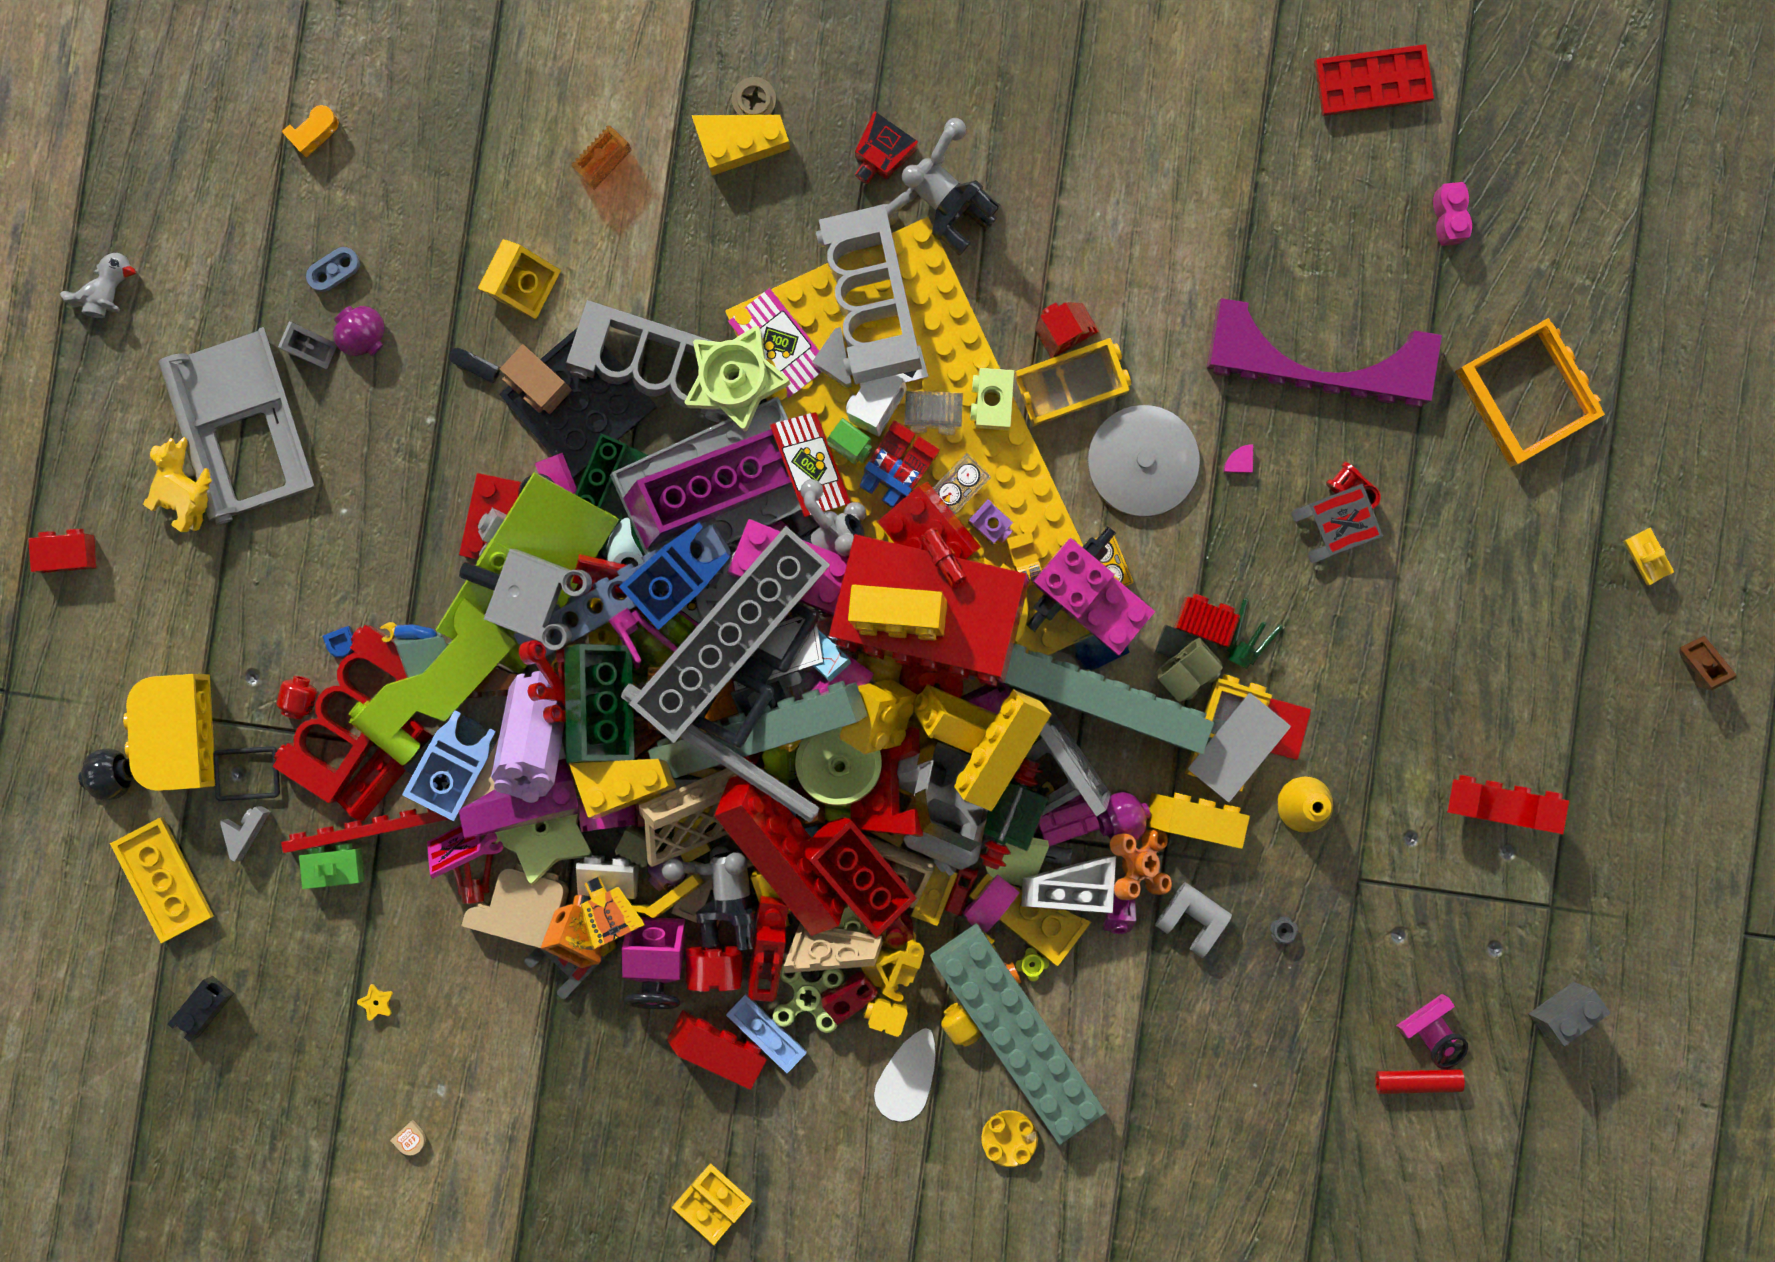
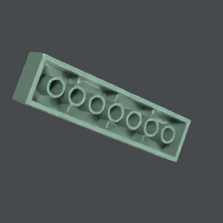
M1014 643L1005 685L1179 748L1200 754L1204 753L1214 724L1213 721L1205 719L1206 713L1183 707L1181 704L1168 699L1158 698L1155 694L1131 688L1129 691L1130 685L1116 680L1105 679V682H1103L1105 677L1103 675L1082 669L1077 672L1078 666L1064 661L1054 660V663H1051L1053 657L1030 650L1027 654L1025 653L1026 647Z
M977 923L930 955L941 975L1059 1145L1106 1113L1093 1091Z

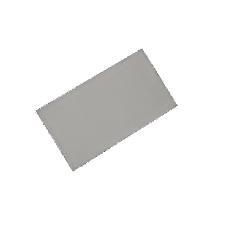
M1249 693L1206 745L1204 753L1197 756L1188 767V770L1227 802H1230L1291 726L1254 695Z

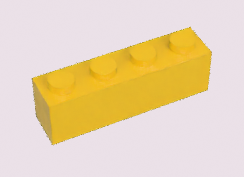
M1014 689L1009 697L1003 701L1000 712L988 726L979 746L972 752L971 759L964 771L957 777L954 787L963 800L989 811L993 810L1051 716V713L1041 701Z

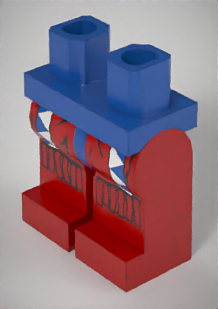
M895 420L865 466V474L860 483V487L870 494H873L879 483L888 487L889 489L882 501L891 508L895 507L913 491L940 452V449L918 436L905 458L901 460L914 440L915 433Z

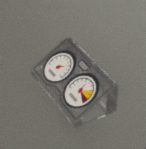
M966 453L933 489L950 510L956 514L987 483L991 476Z

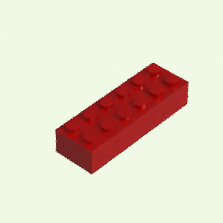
M739 775L729 778L714 817L811 936L838 927L846 903L806 858L805 849L811 837L803 828L799 819L795 818L786 806Z

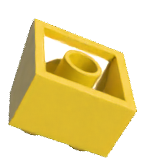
M503 239L478 289L494 299L537 319L561 270L525 247Z

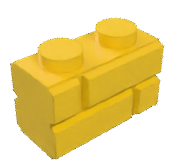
M878 993L866 1005L864 1011V1018L868 1019L869 1028L881 1032L884 1029L887 1034L896 1037L901 1035L908 1014L906 1002L890 1000L886 995Z

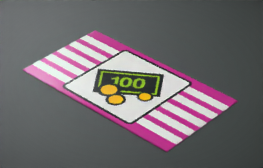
M769 288L745 307L752 317L748 324L741 325L737 323L735 316L728 320V322L739 336L754 326H759L764 341L765 359L772 360L775 363V368L788 377L791 382L786 387L787 397L789 398L822 372L813 366L812 362L819 350Z

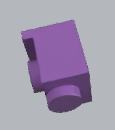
M989 499L968 521L992 545L997 540L1002 544L1013 532L1009 528L1013 522L995 507ZM991 518H995L998 521V527L995 529L988 526V520Z

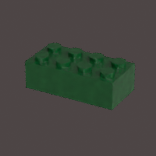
M577 644L564 648L567 763L634 760L633 707L621 697L624 688L628 684H633L632 654L627 645Z

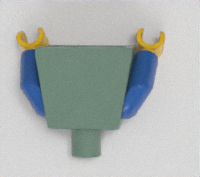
M388 622L380 627V629L385 628L390 632V635L382 638L384 642L397 638L394 643L407 678L423 673L450 644H446L442 634L436 632L433 628L418 625H396L393 622Z

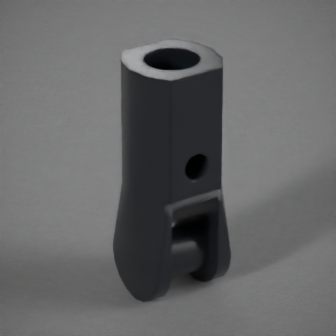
M454 348L449 353V359L453 364L491 383H494L499 376L501 367L464 349Z

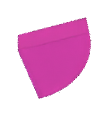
M1253 444L1236 449L1225 462L1223 472L1252 473Z

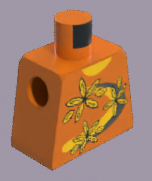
M585 895L574 896L573 904L557 908L554 911L541 949L580 968L600 963L602 946L592 949L580 904L591 900V898Z

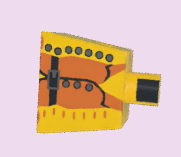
M600 876L584 883L591 900L580 904L592 949H596L644 925L642 919L619 887L607 892Z

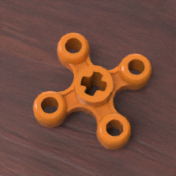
M1159 829L1145 831L1141 837L1142 847L1140 849L1136 848V840L1130 834H1117L1111 838L1110 850L1113 854L1123 857L1122 868L1126 874L1123 878L1118 879L1114 885V893L1117 898L1121 900L1136 899L1140 894V882L1143 879L1146 881V889L1151 894L1164 895L1171 890L1172 880L1166 873L1159 872L1160 861L1156 854L1167 846L1168 838L1164 831Z

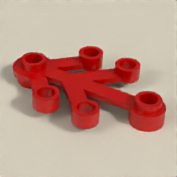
M531 640L522 643L519 648V656L523 663L527 665L536 664L552 687L546 688L542 682L531 684L527 690L529 698L532 701L543 699L562 702L565 706L564 648L558 649L556 652L558 677L545 658L546 648L541 642ZM558 705L547 706L544 708L543 717L547 723L566 722V711L562 710Z

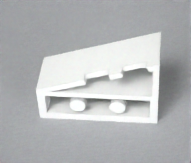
M1104 856L1023 878L1021 906L1113 913L1116 856Z

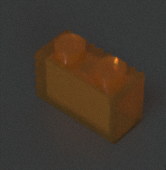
M610 125L606 126V130H602L603 134H599V138H595V142H591V146H587V150H583V154H579V158H575L576 162H572V168L575 173L593 190L632 151L629 143Z

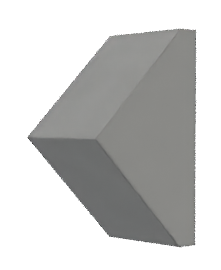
M290 321L278 346L283 351L324 369L328 368L337 347L335 342Z
M841 327L835 328L812 361L813 366L845 388L852 387L850 375L847 376L843 360L847 357Z

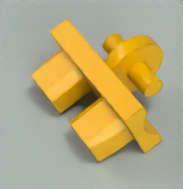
M1647 528L1623 541L1646 585H1651L1661 578L1674 573L1665 555L1664 548H1661L1651 528Z

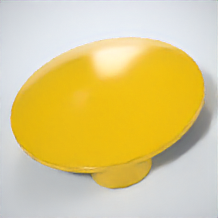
M1005 1110L994 1114L986 1122L982 1131V1146L986 1156L1000 1166L1016 1167L1027 1163L1037 1147L1038 1135L1033 1122L1026 1115L1018 1111Z

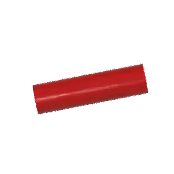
M1462 1069L1376 1071L1375 1085L1378 1094L1463 1092L1465 1087Z

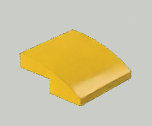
M710 1163L671 1208L707 1241L715 1245L732 1223H735L751 1204L752 1200Z

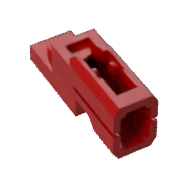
M760 897L754 934L755 948H753L748 977V996L751 1000L773 1002L777 997L785 948V927L789 909L781 898ZM759 979H769L771 981L770 989H759Z

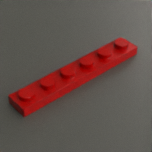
M427 808L428 812L417 814L416 809L399 812L400 818L389 820V815L373 817L372 824L362 825L361 820L344 823L345 829L334 831V826L316 829L317 835L307 837L306 831L290 834V840L281 842L283 853L449 819Z

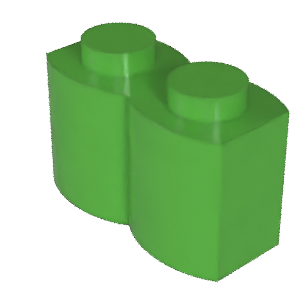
M844 418L840 420L827 438V445L854 465L858 461L863 464L872 452L871 438Z

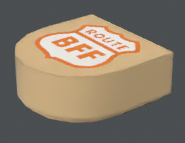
M412 1120L390 1141L403 1154L415 1155L425 1146L426 1137L423 1130Z

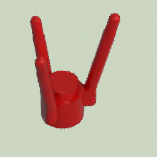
M487 854L482 883H480V878L471 877L469 862L464 864V880H462L459 867L453 869L458 886V895H461L462 903L484 901V893H489V877L493 854Z

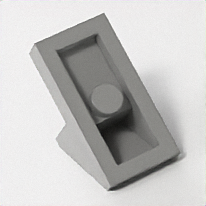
M262 806L254 807L253 810L249 809L241 820L242 827L229 819L220 821L229 858L232 861L243 860L271 811Z

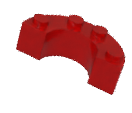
M1459 775L1458 780L1453 779L1447 813L1558 834L1564 833L1569 800L1562 799V793L1545 791V796L1531 794L1532 788L1514 785L1513 791L1502 789L1503 783L1486 780L1485 785L1478 784L1475 777Z

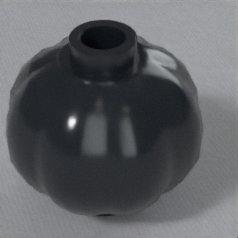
M109 748L90 753L86 757L81 772L78 775L81 787L85 788L92 797L102 801L113 800L123 796L130 788L131 781L134 779L129 759H126L120 751Z

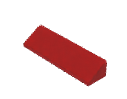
M412 717L401 727L421 744L418 751L433 736ZM379 748L336 801L351 817L364 821L406 771L403 768L405 765L402 766Z

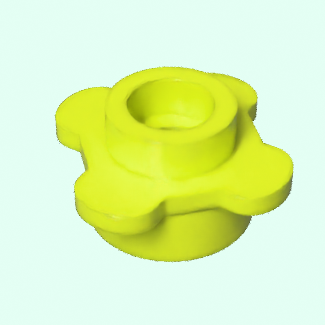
M1028 948L1025 951V956L1021 960L1016 961L1015 967L1018 971H1023L1030 981H1037L1043 969L1048 968L1049 961L1039 956L1035 949ZM1030 962H1034L1035 966L1030 967Z

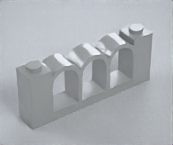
M885 204L820 219L821 230L816 231L820 248L825 247L831 273L837 281L835 297L838 307L845 317L843 334L848 345L847 353L849 358L843 360L847 376L853 375L855 384L922 369ZM883 245L886 263L847 271L837 266L839 258L848 252ZM889 279L891 281L894 294L893 299L863 306H852L844 301L847 293L856 287ZM896 315L899 316L902 335L865 343L856 341L852 337L854 330L863 323Z
M587 300L566 361V370H569L571 375L581 379H586L587 376L594 378L596 372L602 380L610 384H622L632 379L634 386L639 392L647 396L656 397L670 391L671 397L677 404L688 408L685 404L687 395L681 393L675 381L684 353L686 351L696 355L694 340H711ZM610 327L641 337L630 367L624 371H610L604 367L600 360ZM648 339L678 349L668 379L659 384H650L644 381L638 372ZM735 375L732 380L736 379L739 375ZM701 409L700 413L705 414V418L714 422L728 420V416L720 409Z

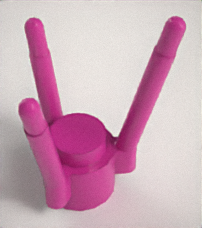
M625 608L608 620L617 632L622 644L627 645L632 654V663L636 669L640 667L641 658L629 637L631 633L638 629L635 624L636 622L641 624L673 652L678 649L669 639L642 618L637 610L631 613L628 608Z

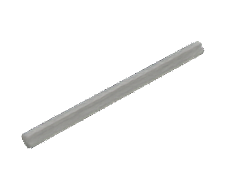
M628 684L624 688L621 697L630 703L641 690L633 684ZM692 723L680 736L808 822H812L819 812L818 806Z

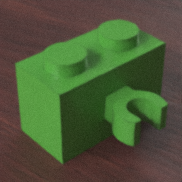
M349 843L335 845L336 850L325 851V846L307 848V854L299 855L302 889L354 884L365 881L362 847L353 848V844Z

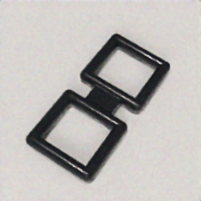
M797 603L790 612L805 619L782 659L757 648L731 678L735 682L760 694L737 734L705 718L718 694L692 724L735 748H741L774 695V689L766 684L774 669L782 673L789 670L818 622L819 614Z

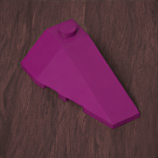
M565 758L558 760L554 785L546 796L539 797L536 802H526L521 798L506 793H499L494 789L458 811L464 839L576 815L578 814L579 807L573 780Z

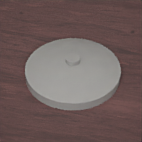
M1137 405L1124 408L1103 422L1090 443L1087 463L1090 480L1094 489L1109 506L1127 515L1150 517L1171 510L1187 497L1196 482L1200 458L1194 435L1178 416L1160 407Z

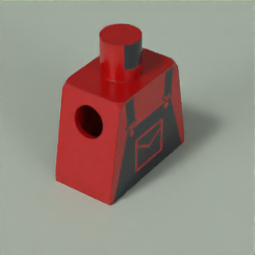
M875 111L855 150V158L862 162L854 175L865 184H868L876 173L884 179H888L918 149V141Z

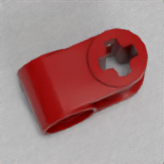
M1344 462L1341 465L1342 469L1332 480L1329 479L1326 485L1337 494L1363 484L1366 492L1372 497L1371 506L1375 508L1381 500L1380 491L1364 478L1354 466ZM1348 476V479L1343 484H1341V482Z

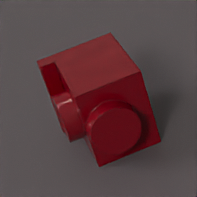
M904 911L880 936L895 949L914 939L912 918Z

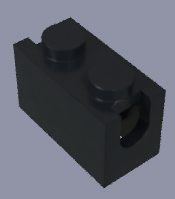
M214 976L203 979L167 1025L172 1029L178 1027L180 1030L185 1031L187 1034L184 1038L190 1042L200 1037L234 995V992ZM209 989H215L219 993L218 996L212 993Z

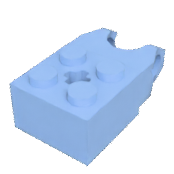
M454 711L450 720L435 733L402 794L452 821H455L459 813L458 810L461 809L488 759L489 744L496 732L489 729L486 736L479 743L473 746L462 745L455 735L457 721L461 715L457 711ZM442 775L448 776L449 788L447 790L443 788L442 791H438L436 789L437 784L434 782L437 776L441 778Z

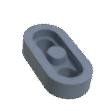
M340 247L309 267L306 273L307 282L319 292L329 291L358 271L360 259L352 249ZM350 259V265L342 267L343 260ZM326 274L327 280L320 283L319 276Z

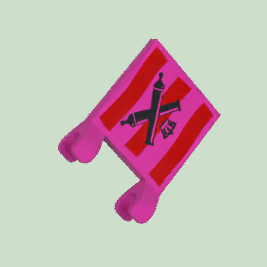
M462 825L427 841L430 876L434 879L483 854H497L502 851L503 843L499 841L496 844H491L497 840L496 833L487 834L483 840L481 836L464 839Z

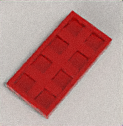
M1426 44L1319 58L1314 62L1322 116L1431 102L1434 99Z

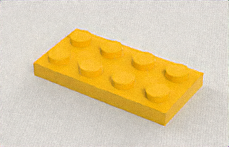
M160 817L110 843L160 943H164L214 917L164 817Z

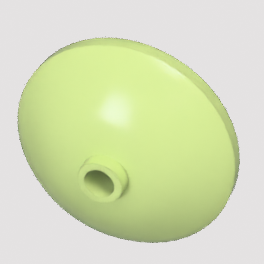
M842 727L804 738L799 745L795 759L796 773L804 790L815 800L833 806L852 804L868 795L875 787L882 768L880 750L863 754L839 738ZM843 764L845 766L844 771H835L836 765Z

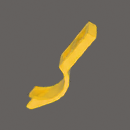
M695 874L652 905L639 904L632 906L636 912L645 913L652 918L659 917L705 882L699 874ZM615 939L602 945L601 956L604 957L617 948Z

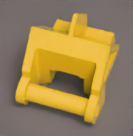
M914 931V939L896 949L883 940L875 966L861 967L872 983L880 987L884 995L895 1001H902L904 999L901 992H896L898 984H903L907 987L910 982L913 983L923 959L924 949L920 943L916 942Z

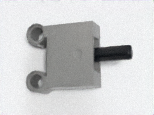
M517 549L509 550L500 575L468 562L463 563L459 572L460 578L494 591L484 620L541 641L550 650L565 648L572 639L571 630L566 625L560 623L548 625L561 590L563 589L565 593L571 596L585 595L592 587V579L587 572L583 570H569ZM575 575L580 576L583 580V586L579 591H575L570 584L572 577ZM554 629L560 630L563 636L561 643L558 645L554 644L550 638L551 632Z

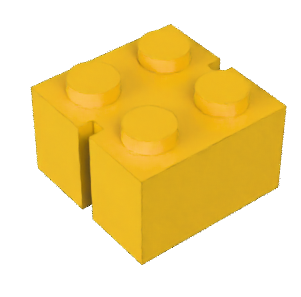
M892 679L875 682L874 684L859 685L858 689L868 716L856 723L843 726L839 738L863 754L879 751L882 748L888 749L900 746L906 736L905 730L909 717L913 713V704L917 694Z

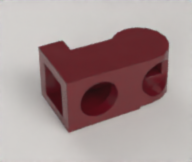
M858 972L833 990L829 988L822 992V1007L838 1025L876 997L878 989L864 972Z

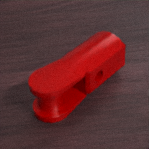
M966 867L958 870L944 910L962 916L977 877L978 868L973 870ZM960 877L970 880L968 887L958 884Z

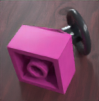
M640 917L644 925L625 934L622 946V977L642 982V992L625 996L624 1003L631 1007L643 1009L677 1008L680 1005V1000L673 996L664 995V984L680 979L685 949V919Z

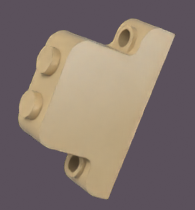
M516 863L515 868L505 869L499 874L491 905L476 903V907L466 911L462 926L541 948L554 911L557 908L564 907L569 893L568 886L565 882L558 880V874L548 871L534 885H531L527 880L522 865Z

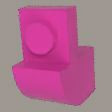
M996 875L988 882L979 896L965 908L963 914L972 926L977 923L986 933L1001 918L1020 892L1002 877Z

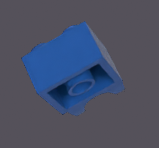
M700 522L664 545L619 586L658 630L695 598L730 558V555L726 552L710 562H700L693 557L690 546L696 534L703 528ZM655 581L667 582L668 586L666 589L668 593L665 595L662 592L657 594L655 592L657 587Z

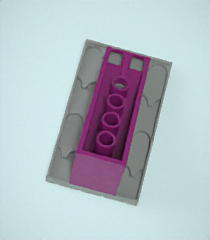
M778 397L758 405L750 426L745 432L734 421L728 419L610 474L645 555L654 550L659 551L666 543L675 539L698 522L701 524L706 522L708 526L716 524L726 544L729 545L741 539L748 519L770 526L802 511L770 424L788 420ZM693 542L690 550L693 557L697 559L702 554V547L698 543Z

